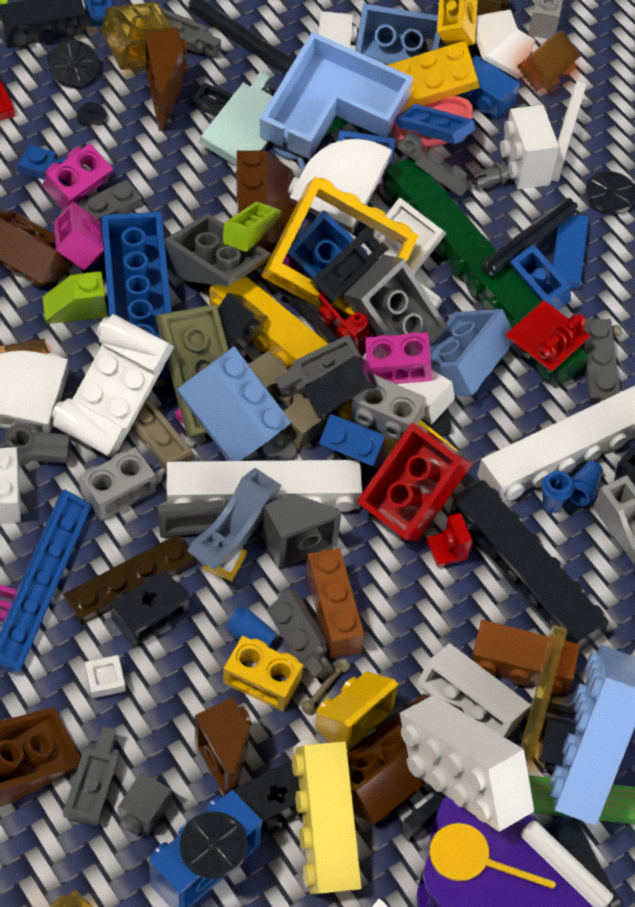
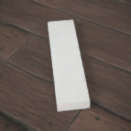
M577 82L573 88L558 139L559 150L551 178L553 181L559 182L586 87L585 83Z

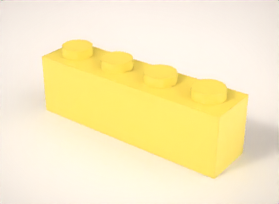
M346 741L297 747L296 754L292 756V769L294 776L299 778L300 791H296L295 800L297 811L302 813L303 827L299 830V841L302 850H306L307 864L303 866L304 884L310 888V894L361 889Z

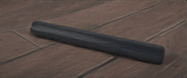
M189 1L190 11L284 74H287L295 60L206 1Z
M572 198L564 199L486 258L481 266L482 271L486 272L488 276L495 275L508 265L512 259L576 213V208H578L577 202H573Z

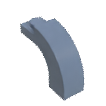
M257 468L252 469L241 478L234 494L220 516L206 531L192 541L187 552L195 556L201 564L209 566L214 570L219 566L224 568L237 555L264 517V505L275 499L282 485Z

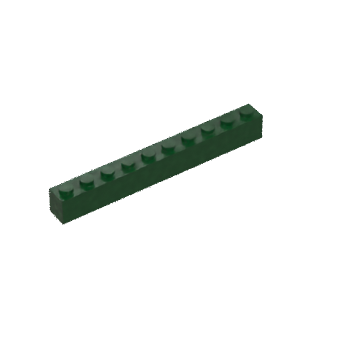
M409 157L385 168L382 184L385 194L392 198L395 203L401 198L446 233L434 249L435 253L438 256H442L448 263L452 273L460 277L466 284L469 293L478 298L484 305L485 310L502 309L511 328H513L541 303L540 299L509 264L493 276H488L486 272L482 271L483 261L497 250L435 179L415 164V160ZM580 346L551 372L519 347L522 355L531 360L537 367L540 376L548 380L554 388L582 374L588 358V354Z

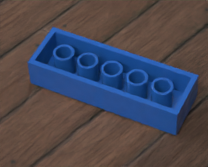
M161 212L101 215L109 318L112 314H115L161 339L155 317L172 312ZM167 361L157 380L172 379Z

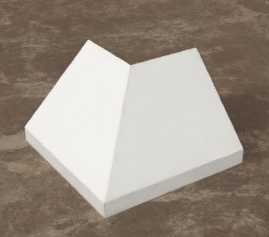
M511 10L477 15L475 38L482 59L517 79L522 77L535 39L517 29Z

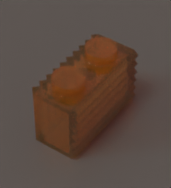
M560 30L517 65V69L520 70V73L524 74V78H527V82L533 87V91L537 92L543 87L549 90L560 81L558 75L562 73L565 76L577 67L574 62L581 55L564 31Z

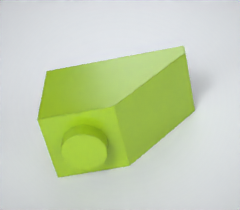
M101 272L70 275L42 297L46 325L106 317L105 292Z

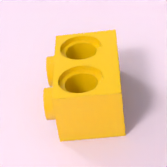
M242 635L223 668V683L284 712L302 679L303 664L291 654H281L270 649L266 643L259 639H249ZM250 660L254 661L257 665L246 667L242 662ZM275 675H283L287 678V680L279 682L274 680L272 677Z

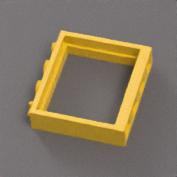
M315 176L306 185L261 277L317 308H321L318 297L320 293L310 284L311 279L282 264L315 196L401 244L396 257L403 258L406 262L419 235L412 232L411 227L407 224L395 222L386 217L385 212L375 207L370 208L361 203L356 195L344 193L335 188L331 181ZM339 296L330 304L343 320L354 314L342 296Z

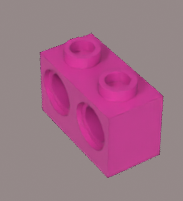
M91 143L82 149L79 146L67 155V160L61 164L55 162L45 171L46 177L42 187L62 209L68 207L72 202H79L107 182L113 171V168ZM81 165L89 166L91 171L85 170ZM59 180L67 181L70 186H64Z
M411 332L391 336L379 335L366 338V360L374 375L395 384L432 381L431 347L428 332Z

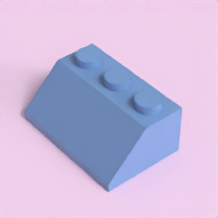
M363 3L355 51L381 63L392 64L420 55L419 49L424 45L425 37L434 39L433 50L439 48L441 39L437 33L438 15ZM409 34L420 36V43L417 47L411 41Z
M502 309L455 312L446 322L449 328L430 345L432 370L452 381L454 396H470L477 392L481 383L493 371L495 365L513 344L512 341L505 337V334L512 328Z
M235 346L176 389V392L228 461H241L291 423Z

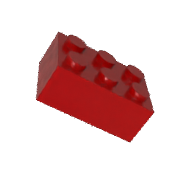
M411 423L361 494L357 503L405 540L418 542L473 463L425 427Z

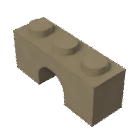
M267 351L248 364L273 399L282 401L288 406L283 412L291 423L281 432L290 437L298 449H301L323 433L329 417L317 418L305 392H298L285 398L280 393L275 379L288 373L287 367L282 360L275 358Z

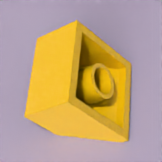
M369 671L363 673L358 679L355 676L350 678L343 685L338 696L334 699L327 698L317 708L315 728L330 743L346 741L347 752H349L392 714L399 684L394 679Z

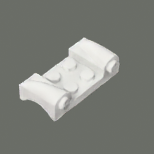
M112 314L110 318L105 317L98 326L97 334L100 335L99 342L102 343V346L73 399L68 398L64 402H58L51 415L54 419V427L112 458L117 454L174 349V346L115 314Z

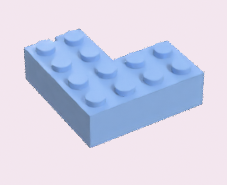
M312 32L260 117V137L282 147L284 143H287L288 150L308 159H311L335 116L379 136L388 137L396 123L395 118L401 114L411 97L414 77Z
M601 644L597 653H590L585 667L587 672L585 685L579 683L574 694L573 703H575L574 712H576L574 721H577L575 734L569 733L562 749V753L565 754L562 767L556 765L550 780V786H552L550 796L555 798V811L595 826L635 728V657Z

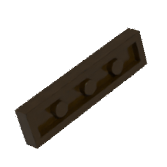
M177 534L64 593V601L78 623L82 625L110 610V603L113 602L117 595L124 591L130 592L140 586L142 581L152 574L158 575L164 570H167L171 576H174L195 565V557L187 552L189 548L180 535Z

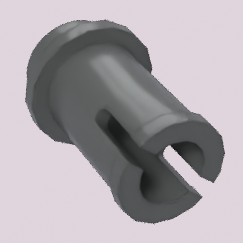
M494 163L491 168L471 174L472 185L477 184L474 186L476 191L497 183L503 185L509 179L506 165Z

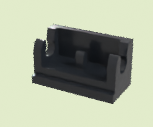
M355 355L303 388L317 418H328L334 409L366 389H374L378 386L367 360Z

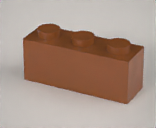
M340 548L307 554L306 576L321 632L328 642L326 645L328 658L334 659L362 653L364 631Z
M481 619L471 660L492 676L509 679L517 685L529 684L537 686L549 636ZM550 637L538 687L551 694L568 693L574 677L580 644Z

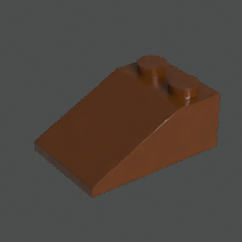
M178 27L144 31L146 75L159 131H165L183 87V75H187L186 59L182 57V55H187V45L185 38H180Z
M54 707L0 721V807L11 804L77 771L81 757Z

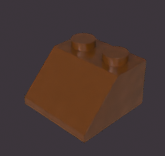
M233 697L195 715V745L224 796L237 788L248 755V741L251 739L249 733V726L252 725L251 718L244 706L238 707Z

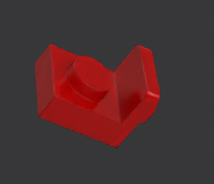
M461 513L448 517L446 530H443V533L430 536L427 539L428 547L437 567L468 559L472 539Z

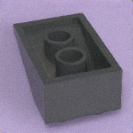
M209 213L164 239L167 269L185 281L228 287L267 262L271 257V253L257 244L247 252L224 244V223Z
M383 254L342 293V296L354 313L360 312L367 316L369 329L375 337L379 335L391 336L411 332H428L431 345L449 328L403 258Z

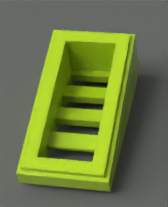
M254 202L224 223L223 243L247 252L281 216V211L263 203Z

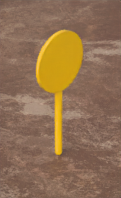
M462 823L447 825L441 828L431 841L430 859L432 865L439 874L447 879L467 881L478 876L488 866L549 888L556 886V883L552 880L489 859V847L485 837L479 830L470 825Z

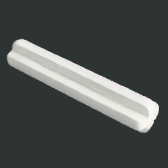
M533 820L524 827L521 837L593 907H606L613 898L612 893L537 821Z

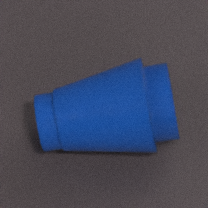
M588 461L571 478L574 490L568 498L570 502L577 506H586L595 500L603 473V468L599 463Z
M554 471L544 477L542 481V506L545 511L549 513L558 512L573 493L574 485L568 474L562 471Z
M238 606L225 627V630L231 633L230 636L240 640L243 635L249 639H259L266 643L268 647L277 634L248 607L244 610Z

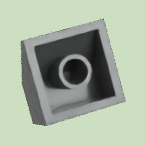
M296 494L285 498L277 497L267 505H264L262 539L278 570L307 559V554L337 547L341 512L338 508Z

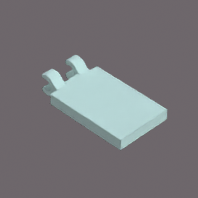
M260 71L251 86L243 82L201 135L199 143L235 166L236 150L263 151L270 141L260 137V117L273 97L265 92L268 86L266 83L271 76Z

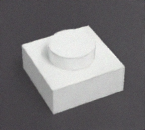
M118 655L85 662L92 698L126 691Z

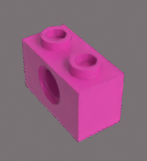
M72 202L54 221L56 251L85 270L91 263L95 264L103 255L104 246L101 223L82 207Z

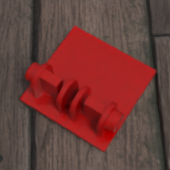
M320 293L318 297L321 308L318 310L324 322L339 339L350 335L360 355L366 353V338L371 337L367 316L356 312L346 320H343Z
M542 301L508 331L505 337L553 372L591 335L584 330V324L586 323L584 316L577 314L570 316L568 319L546 301Z

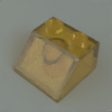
M158 2L112 6L106 8L102 34L120 70L145 67V30L171 28Z

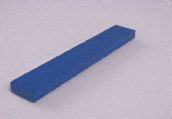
M66 489L61 491L0 627V667L15 675L22 669L92 506L91 503Z

